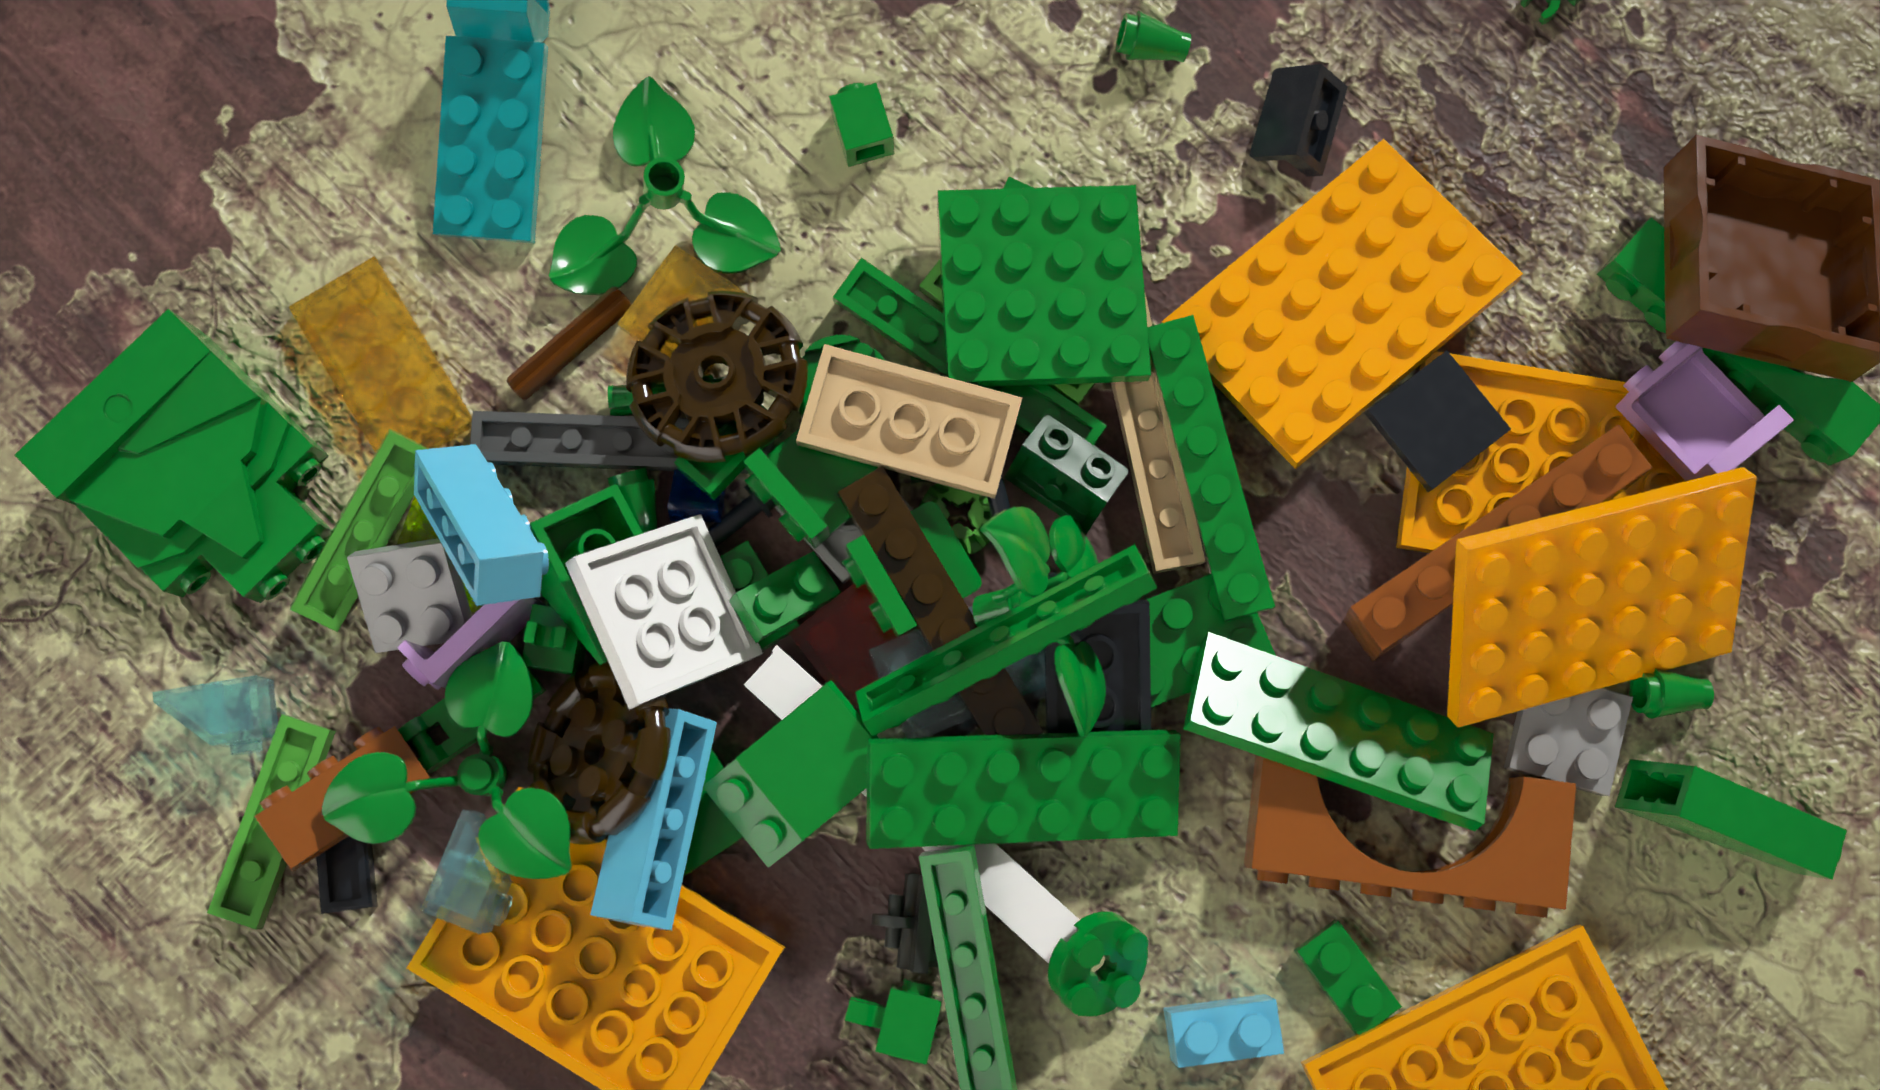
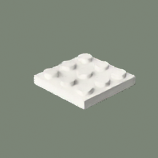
M701 514L575 556L565 563L629 710L763 654L759 644L755 643L728 601L736 592Z

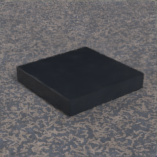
M1447 350L1364 413L1427 492L1433 490L1511 430Z

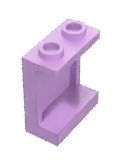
M1676 341L1659 356V359L1663 362L1661 366L1653 371L1646 365L1623 385L1629 392L1615 407L1685 481L1737 468L1794 420L1780 405L1764 416L1703 353V347Z
M538 597L483 605L436 652L430 648L404 640L397 647L407 658L402 666L421 685L426 686L429 683L437 690L441 687L446 688V684L453 671L465 660L499 642H510L527 625V621L530 619L532 604L546 605Z

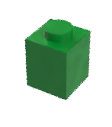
M877 82L866 86L864 83H852L839 89L837 94L829 96L832 117L848 167L895 154L894 137Z

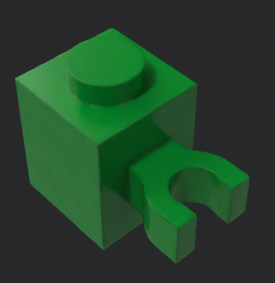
M549 603L548 606L532 604L530 619L527 621L523 640L525 646L522 658L526 666L530 669L573 675L577 671L583 670L586 647Z
M904 978L902 987L891 985L886 1006L851 996L844 1021L880 1029L875 1052L927 1065L942 1004V997L932 995L933 985Z

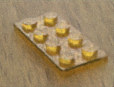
M375 256L289 306L290 311L375 453L389 428L429 449L439 448L471 429L472 412L383 265Z

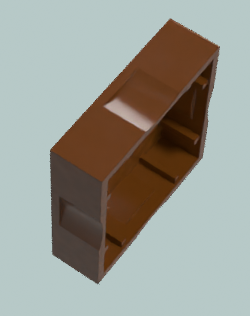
M1696 134L1663 167L1666 339L1853 382L1880 363V180L1818 164L1789 162L1761 150Z

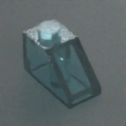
M255 675L152 692L153 703L211 746L230 748L231 755L263 751L262 742L272 741L278 725L274 681L270 678Z
M462 810L420 911L472 932L483 934L491 932L494 925L500 927L505 921L513 901V897L507 895L512 881L509 874L492 865L481 850L478 833L481 825L487 820L485 814L476 810Z

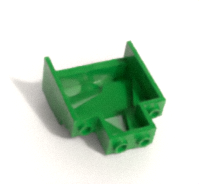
M167 309L14 455L57 499L75 505L163 592L184 597L186 594H193L201 589L211 577L210 571L215 568L242 597L262 603L265 599L270 600L287 587L290 582L288 576L301 563H309L318 557L325 544V540L332 532V529L293 491L297 486H304L312 481L322 468L321 463L329 455L208 335L170 309Z

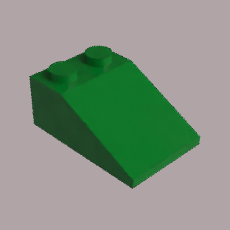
M617 483L529 523L535 539L538 543L542 542L545 545L548 553L549 569L547 574L542 575L541 594L600 665L608 662L565 563L575 556L643 534Z
M830 680L704 784L703 789L769 868L867 788V739L880 738L877 735L872 737L863 724L861 715L833 681Z

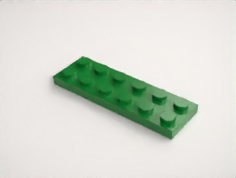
M1210 632L1201 641L1184 730L1474 832L1484 825L1494 733L1471 725L1458 728L1446 716Z
M1174 729L1090 732L1084 737H1079L1078 732L867 739L866 844L869 849L1178 836L1181 734Z

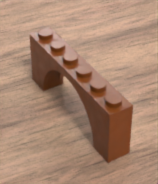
M1618 424L1352 605L1343 619L1344 623L1370 659L1375 661L1453 605L1456 539L1610 501L1627 490L1648 472L1652 466Z
M1255 755L1243 868L1257 869V880L1288 884L1289 874L1309 876L1308 887L1340 891V882L1342 880L1361 883L1360 894L1392 897V887L1412 890L1411 900L1443 904L1444 894L1464 896L1463 907L1495 911L1496 901L1516 903L1515 914L1547 918L1548 908L1566 910L1576 783L1531 777L1509 778L1507 793L1500 814L1491 830L1478 845L1463 857L1447 865L1426 871L1408 872L1394 869L1371 859L1347 840L1328 813L1320 793L1317 776Z

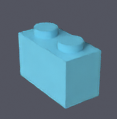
M1267 994L1163 1008L1170 1058L1178 1068L1284 1054L1277 1001Z

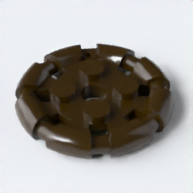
M735 291L708 292V297L690 301L689 297L672 304L648 324L650 331L642 342L636 341L628 361L626 390L632 392L633 402L630 404V409L639 427L659 447L666 444L674 449V454L677 457L695 462H726V456L744 452L745 456H749L757 449H763L787 428L786 419L792 410L799 411L807 388L808 364L805 359L801 358L800 350L803 347V342L793 324L774 306L766 308L758 303L757 297ZM713 317L714 323L697 326V320ZM749 321L755 324L749 335L738 331L742 324L746 325ZM666 342L678 345L670 358L660 352ZM770 354L780 355L781 362L767 365L764 356ZM713 364L728 366V374L722 381L714 384L703 381V374L709 366ZM664 382L667 391L653 395L652 389L658 383ZM764 392L775 397L768 410L761 407L764 401ZM681 414H684L690 421L684 431L675 426ZM736 421L738 432L720 436L719 424Z
M594 662L590 665L588 672L586 670L577 671L553 694L547 703L551 710L544 723H537L528 755L527 769L533 773L534 783L530 784L528 788L546 790L560 800L568 814L570 843L595 844L602 842L607 834H619L640 816L651 801L648 794L655 781L662 780L671 745V729L666 727L665 717L670 712L665 695L629 710L609 662L602 665ZM570 718L572 721L568 725L565 733H563V730ZM604 745L605 752L599 761V752Z

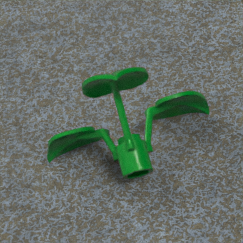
M648 76L626 97L618 111L613 127V143L620 158L630 166L639 167L647 165L643 175V195L639 197L638 205L619 235H617L616 228L609 220L597 215H583L567 223L555 241L549 279L557 287L580 295H602L611 287L619 289L631 279L637 267L635 252L624 242L630 238L646 208L650 205L657 209L666 210L675 207L679 202L683 203L691 217L701 223L696 227L692 236L694 252L706 267L719 273H741L776 258L781 250L780 242L773 225L766 215L753 202L741 195L730 192L716 193L707 201L705 215L697 209L692 201L691 193L684 190L685 174L683 168L678 163L688 155L693 147L695 140L693 121L685 108L665 92L652 77Z
M1026 507L1004 510L993 516L980 528V531L985 534L998 550L1014 583L1005 589L975 597L972 609L976 626L979 627L1098 564L1097 555L1092 544L1084 534L1080 523L1071 515L1058 517L1051 525L1049 538L1040 518L1034 511ZM1051 549L1053 559L1061 571L1056 576L1048 579L1050 569L1046 562L1049 559ZM1068 634L1055 641L1060 644L1055 649V667L1079 737H1084L1090 733L1102 711L1105 702L1106 684L1101 665L1091 646L1085 641L1074 644L1073 638Z
M499 642L465 660L453 671L446 684L445 704L452 719L463 727H478L476 737L480 753L466 757L461 762L457 775L407 782V767L402 758L386 752H373L354 759L340 770L329 785L323 800L322 815L325 821L356 840L378 844L395 840L403 835L412 824L416 813V804L409 792L461 786L465 792L471 795L491 796L492 807L498 814L491 816L481 825L478 839L484 856L496 868L507 874L527 879L558 877L568 874L572 869L570 823L568 814L558 798L546 790L525 788L514 792L508 798L505 805L502 803V789L506 785L508 771L501 759L492 756L493 747L489 745L487 732L489 730L493 734L503 737L515 735L526 724L533 704V689L529 671L520 653L509 642Z

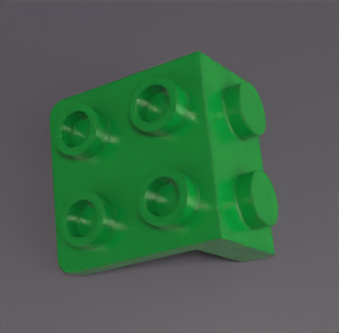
M797 429L767 456L759 448L743 462L750 474L744 481L762 503L765 504L771 499L784 513L778 519L779 522L798 543L805 537L815 549L851 519L837 495L838 491L880 467L799 446L796 443L799 429Z
M928 501L911 510L912 516L962 598L964 599L979 590L982 584L981 577L940 507L935 502ZM863 534L846 544L845 550L849 557L844 559L842 563L857 588L866 584L875 600L868 607L883 633L892 629L898 638L917 626L915 620L865 535Z

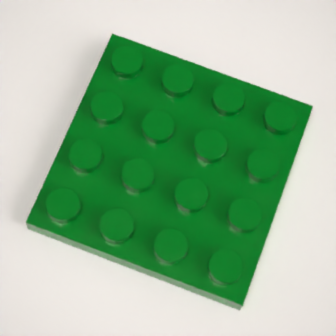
M1136 185L938 190L937 215L946 371L948 378L981 387L1142 382L1150 379L1151 364Z

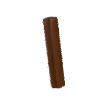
M611 287L509 375L506 380L509 387L521 399H529L629 312L632 307L630 300L620 289Z

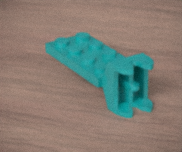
M447 0L446 7L455 36H446L433 234L441 237L535 243L548 46L542 42L549 35V0Z

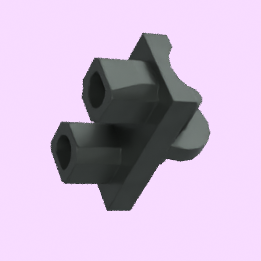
M905 873L903 895L889 894L888 913H873L871 924L886 927L884 947L898 948L897 968L907 969L913 973L928 974L929 967H938L923 878L922 875Z

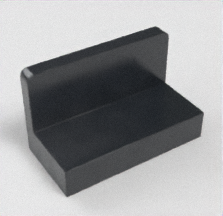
M1322 64L1276 68L1272 73L1251 146L1250 157L1255 161L1286 160L1307 177L1323 176L1348 86Z

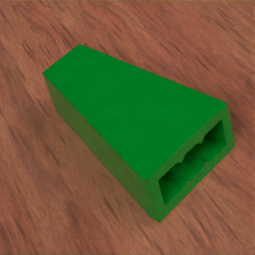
M1629 759L1615 804V808L1787 871L1833 880L1837 864L1840 861L1847 833L1846 829L1693 765Z

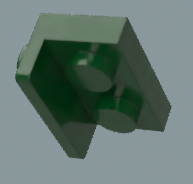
M1045 415L1022 444L1004 478L1059 516L1071 515L1080 523L1083 532L1087 534L1128 474V469L1053 417Z

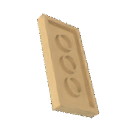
M824 344L796 443L802 447L876 467L883 466L887 470L995 499L1022 397Z

